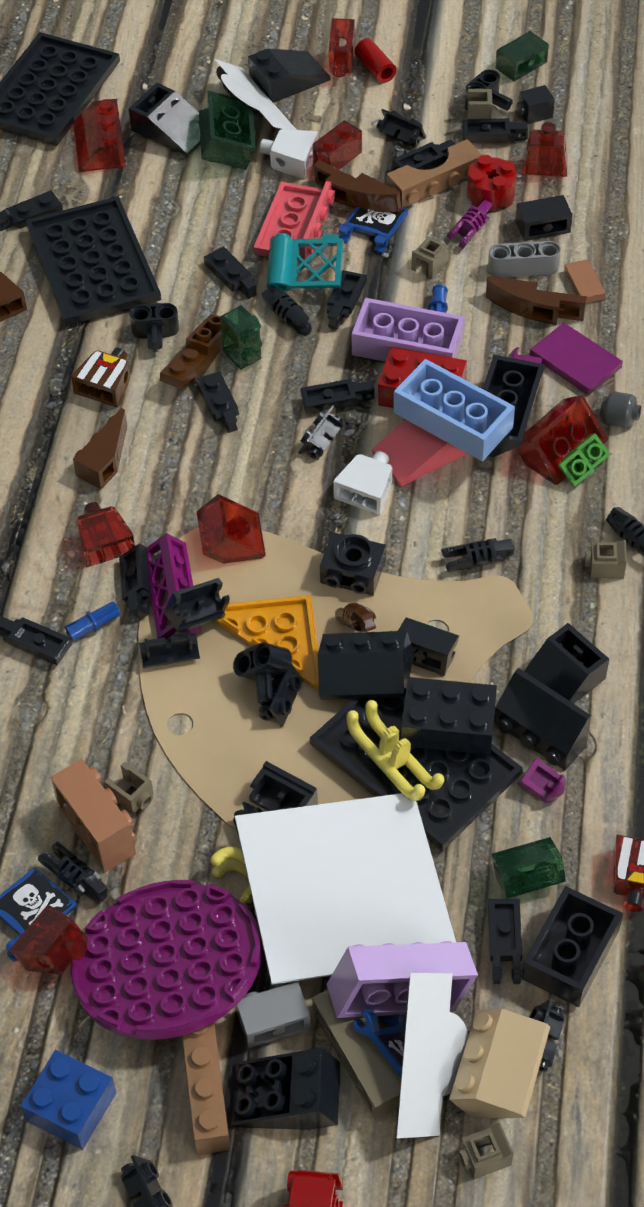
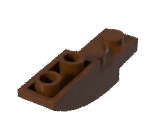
M318 160L313 165L317 184L324 187L326 181L332 182V190H335V202L353 208L360 207L380 212H399L401 210L400 192L378 181L376 178L364 173L354 178L352 175L346 174L336 169L333 165Z
M487 276L486 298L511 313L530 320L557 325L558 318L577 321L584 320L587 296L537 290L538 282Z
M210 314L186 338V347L160 372V381L179 389H183L188 383L195 385L196 378L202 377L217 357L233 327V322L221 316Z

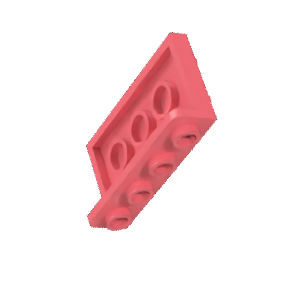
M326 181L323 189L281 182L254 244V254L269 257L270 239L279 233L288 234L292 239L320 238L322 222L327 220L329 205H333L335 199V190H332V182ZM300 247L299 256L305 260L314 250L311 247Z

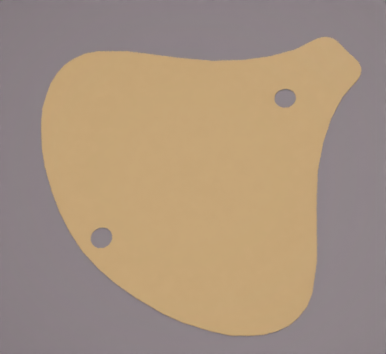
M217 523L195 528L179 539L185 542L187 546L193 586L219 578L223 583L219 596L222 599L223 596L229 595V603L311 595L318 652L323 634L359 632L341 624L335 617V611L338 608H344L349 603H358L368 607L375 613L376 619L374 623L376 629L368 632L398 631L406 617L425 624L433 620L446 623L449 632L459 635L458 643L453 650L456 654L447 669L446 675L444 676L412 664L410 677L470 683L485 662L502 646L528 631L534 621L533 613L512 580L504 576H488L466 581H432L401 577L382 572L373 596L365 593L359 594L339 587L333 588L320 583V564L324 553L270 532L239 524ZM162 569V572L158 579L159 585L164 576V569ZM167 591L162 600V607H164L165 602L168 598ZM151 595L147 598L150 604L149 615L140 619L138 662L142 694L153 732L166 756L181 777L221 819L236 830L233 823L234 813L244 809L243 802L256 808L259 807L263 812L268 811L249 801V795L253 791L250 785L266 761L316 787L317 805L375 797L310 745L309 738L352 699L320 700L319 691L302 681L301 689L296 695L291 713L288 715L283 727L280 726L275 718H271L270 721L261 719L259 708L262 704L257 702L256 681L239 677L233 670V662L236 655L252 646L214 621L202 625L201 632L197 634L200 659L143 668L139 643L145 642L144 639H158ZM167 619L165 624L166 627L172 624L169 619ZM176 632V633H175L174 635H172V636L182 635V634H186V633H184V632H181V633ZM176 714H186L193 720V727L190 732L184 735H175L168 729V720Z

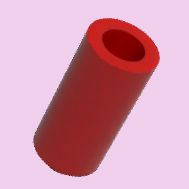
M365 38L359 41L354 50L356 57L379 83L391 81L397 71L393 62L372 39Z

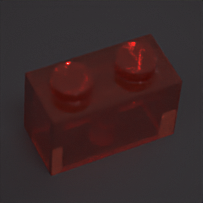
M345 120L312 144L313 165L318 160H321L340 170L362 153V130Z

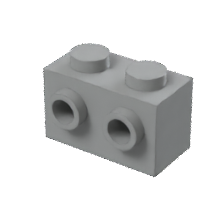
M298 981L280 983L271 990L261 993H247L236 1005L237 1015L248 1048L311 1029L310 1014Z

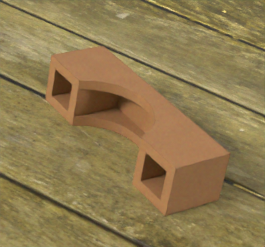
M466 139L448 147L446 162L437 168L420 170L406 165L387 173V186L393 187L400 192L401 208H405L467 181L470 166L478 161V157L482 154Z
M213 1022L195 1032L182 1035L197 1155L231 1150L215 1023Z

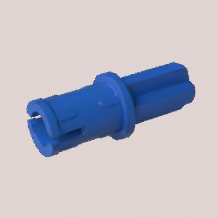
M442 284L433 286L428 310L447 312L446 298L448 289Z
M110 602L91 613L89 611L85 612V616L65 625L64 628L67 635L74 642L93 630L99 631L98 627L119 617L120 610L115 602Z

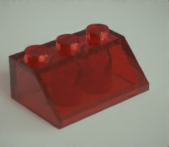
M117 99L93 101L73 123L79 172L126 167Z
M580 395L562 399L525 432L521 446L515 449L527 467L554 485H558L566 478L558 464L576 446L594 433H596L603 444L608 440V437L584 396Z

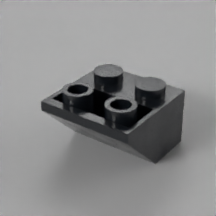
M567 623L546 639L524 672L570 702L575 703L606 679L609 658L573 626Z

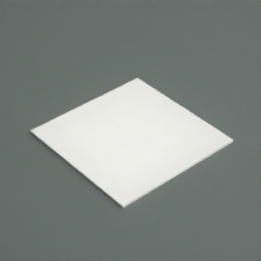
M401 793L235 816L272 985L332 976L347 947L357 944L377 946L387 943L394 945L412 944L415 942L430 944L444 941L456 943L416 801L409 800Z

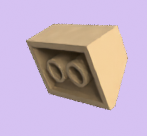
M502 1008L476 1010L449 1100L472 1119L525 1118L550 1026L547 1023Z

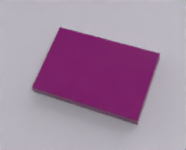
M564 322L530 349V356L542 358V364H545L547 368L588 395L621 369L623 364L622 360Z

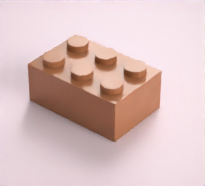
M81 759L51 776L59 810L104 873L136 855L134 842L137 839L131 829L134 823L126 810H119L116 805L118 804L117 799L111 789H104L100 784L102 782L101 777L93 766L89 768L84 760Z

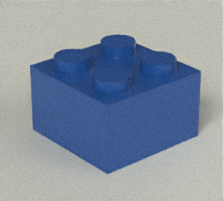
M55 1049L20 1107L26 1122L83 1150L117 1092L113 1077Z

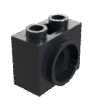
M332 532L320 564V583L333 588L339 587L359 594L365 593L374 596L386 562V544L369 541L362 535H343Z

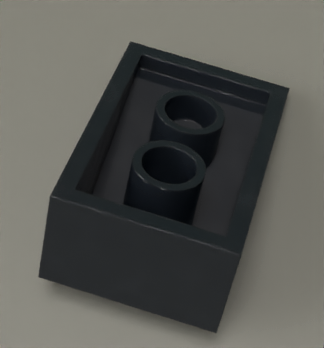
M268 48L248 56L249 76L273 103L331 80V76L308 51Z

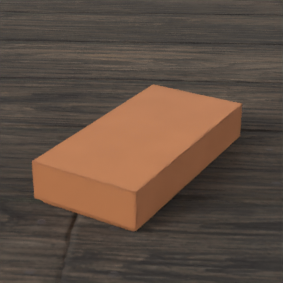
M588 259L565 264L564 271L576 295L587 296L586 303L605 299L606 293Z

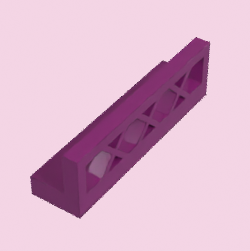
M165 533L147 547L150 595L157 638L165 637V639H168L177 631L172 624L168 627L165 626L168 618L163 611L172 593L193 586L186 543ZM161 550L158 560L155 563L154 554ZM162 569H164V576L159 585L158 579L162 572ZM167 591L168 598L165 602L164 607H162V600ZM201 626L184 631V633L190 632V634L196 633L197 635L201 632Z

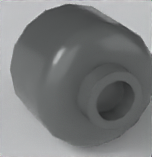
M613 391L608 397L605 396L603 398L600 415L604 417V421L608 425L629 428L634 420H639L641 405H637V398L633 394Z

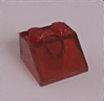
M217 494L196 511L203 555L223 564L262 559L266 556L258 512L220 494Z

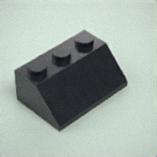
M383 631L323 634L318 652L320 700L405 697L407 679L410 677L414 658L408 632Z
M518 668L495 707L494 724L502 732L509 733L520 740L526 748L533 749L544 756L548 763L559 766L563 770H566L586 748L591 715Z

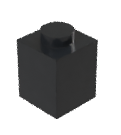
M546 85L520 91L519 102L516 105L517 112L524 118L527 124L553 118L555 99Z

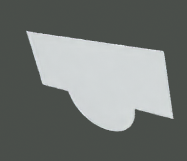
M214 59L227 73L222 74L221 79L236 97L259 110L273 127L297 130L242 67Z
M410 973L397 1138L440 1136L443 1096L452 1092L468 1039V1031L464 1022L458 1015L450 1012L453 973Z

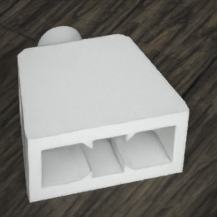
M281 129L275 141L262 139L260 153L270 155L271 167L274 170L306 179L318 152V132Z
M382 451L375 452L372 458L362 454L356 455L333 481L334 499L381 515L392 485L393 467L388 464V455Z

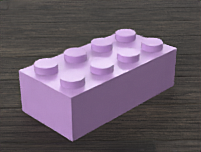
M365 298L352 332V355L386 362L390 348L396 347L457 358L464 339L465 317Z
M451 941L430 944L415 942L403 945L387 943L377 946L357 944L347 947L327 983L336 1017H364L361 1014L363 1010H372L376 1016L407 1014L410 973H453L450 1012H454L478 976L466 942L452 943Z

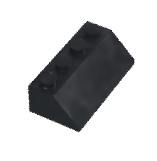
M493 355L483 390L515 406L512 430L492 450L488 457H496L521 446L545 364Z

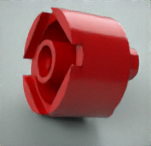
M489 155L479 156L478 161L474 162L468 170L467 198L472 201L471 205L478 207L487 199L493 204L488 212H497V208L504 207L506 209L511 206L515 198V164L512 161L494 158Z
M309 1170L289 1171L287 1191L290 1192L289 1204H284L283 1207H343V1201H339V1196L337 1195V1190L343 1191L341 1174Z

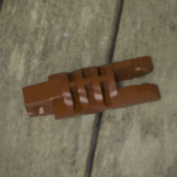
M354 602L335 611V617L338 622L355 631L368 632L376 629L374 623L376 619L375 613L368 607Z

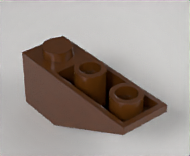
M121 408L114 416H111L107 424L99 432L95 433L90 442L82 450H79L73 458L76 476L99 489H102L118 472L127 431L125 409Z

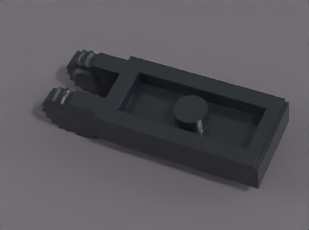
M488 899L490 961H492L493 984H500L502 980L500 961H512L511 979L513 984H520V961H522L523 956L520 899Z

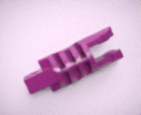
M485 199L478 207L472 205L466 214L447 233V237L452 239L459 233L463 237L459 247L463 249L489 220L486 214L493 204Z

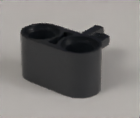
M484 70L467 84L465 92L466 110L468 89H492V104L506 111L511 108L513 100L499 93L500 74L497 71Z
M171 303L140 304L132 307L129 312L132 334L137 338H147V347L149 350H153V352H158V349H162L163 337H171L179 332L178 310Z
M262 642L238 653L233 662V670L239 677L255 680L257 702L259 704H270L273 701L272 678L289 669L292 655L290 650L285 647Z

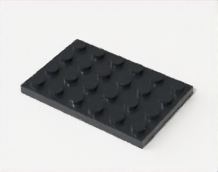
M39 32L0 81V129L58 145L120 62L119 53Z
M119 196L25 220L65 326L131 309L136 305L162 300L161 292Z
M405 697L352 699L309 738L310 745L375 797L401 794L400 790L351 736L346 717L349 711H356L362 731L379 749L381 738L367 720L366 703L369 700H374L377 703V712L381 721L387 728L395 726L399 730L400 741ZM493 744L491 746V755L411 747L410 753L432 777L436 773L444 776V783L440 789L430 790L425 787L423 798L416 801L427 839L443 851L522 774L523 767ZM406 765L397 769L413 788L417 784H422Z

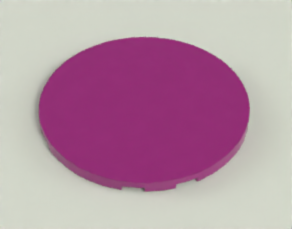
M170 880L152 883L132 890L116 899L117 902L104 912L102 910L99 911L84 928L85 933L80 942L75 945L71 960V979L74 991L80 1005L91 1019L118 1035L136 1039L157 1040L195 1032L217 1021L233 1009L246 995L257 976L262 958V943L257 922L252 912L244 903L233 897L231 892L213 884H209V886L194 884L193 880Z

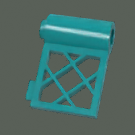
M285 233L276 234L275 237L270 239L267 288L273 285L283 292L290 291L291 289L341 288L343 238H339L338 234H323V239H292ZM328 246H337V253L329 260L321 253ZM300 247H311L314 250L305 260L299 256ZM319 255L326 263L315 272L308 264ZM305 267L313 274L306 281H297L298 273ZM331 267L335 271V281H324L320 275Z

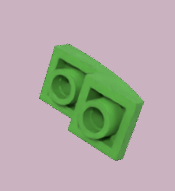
M594 433L576 446L558 464V467L571 485L575 487L595 471L594 468L611 454L596 433Z

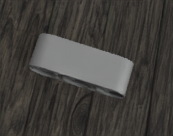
M553 241L495 244L489 249L488 272L491 276L500 278L554 274L559 269L560 245Z

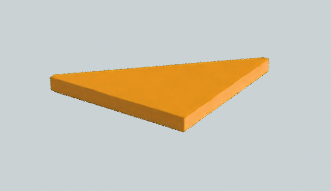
M311 595L229 603L224 612L226 614L225 617L214 621L250 646L266 642L289 649L292 655L291 663L302 680L319 691L318 645Z

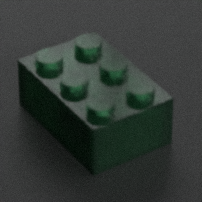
M207 90L199 109L201 159L247 170L256 150L253 109L239 98Z

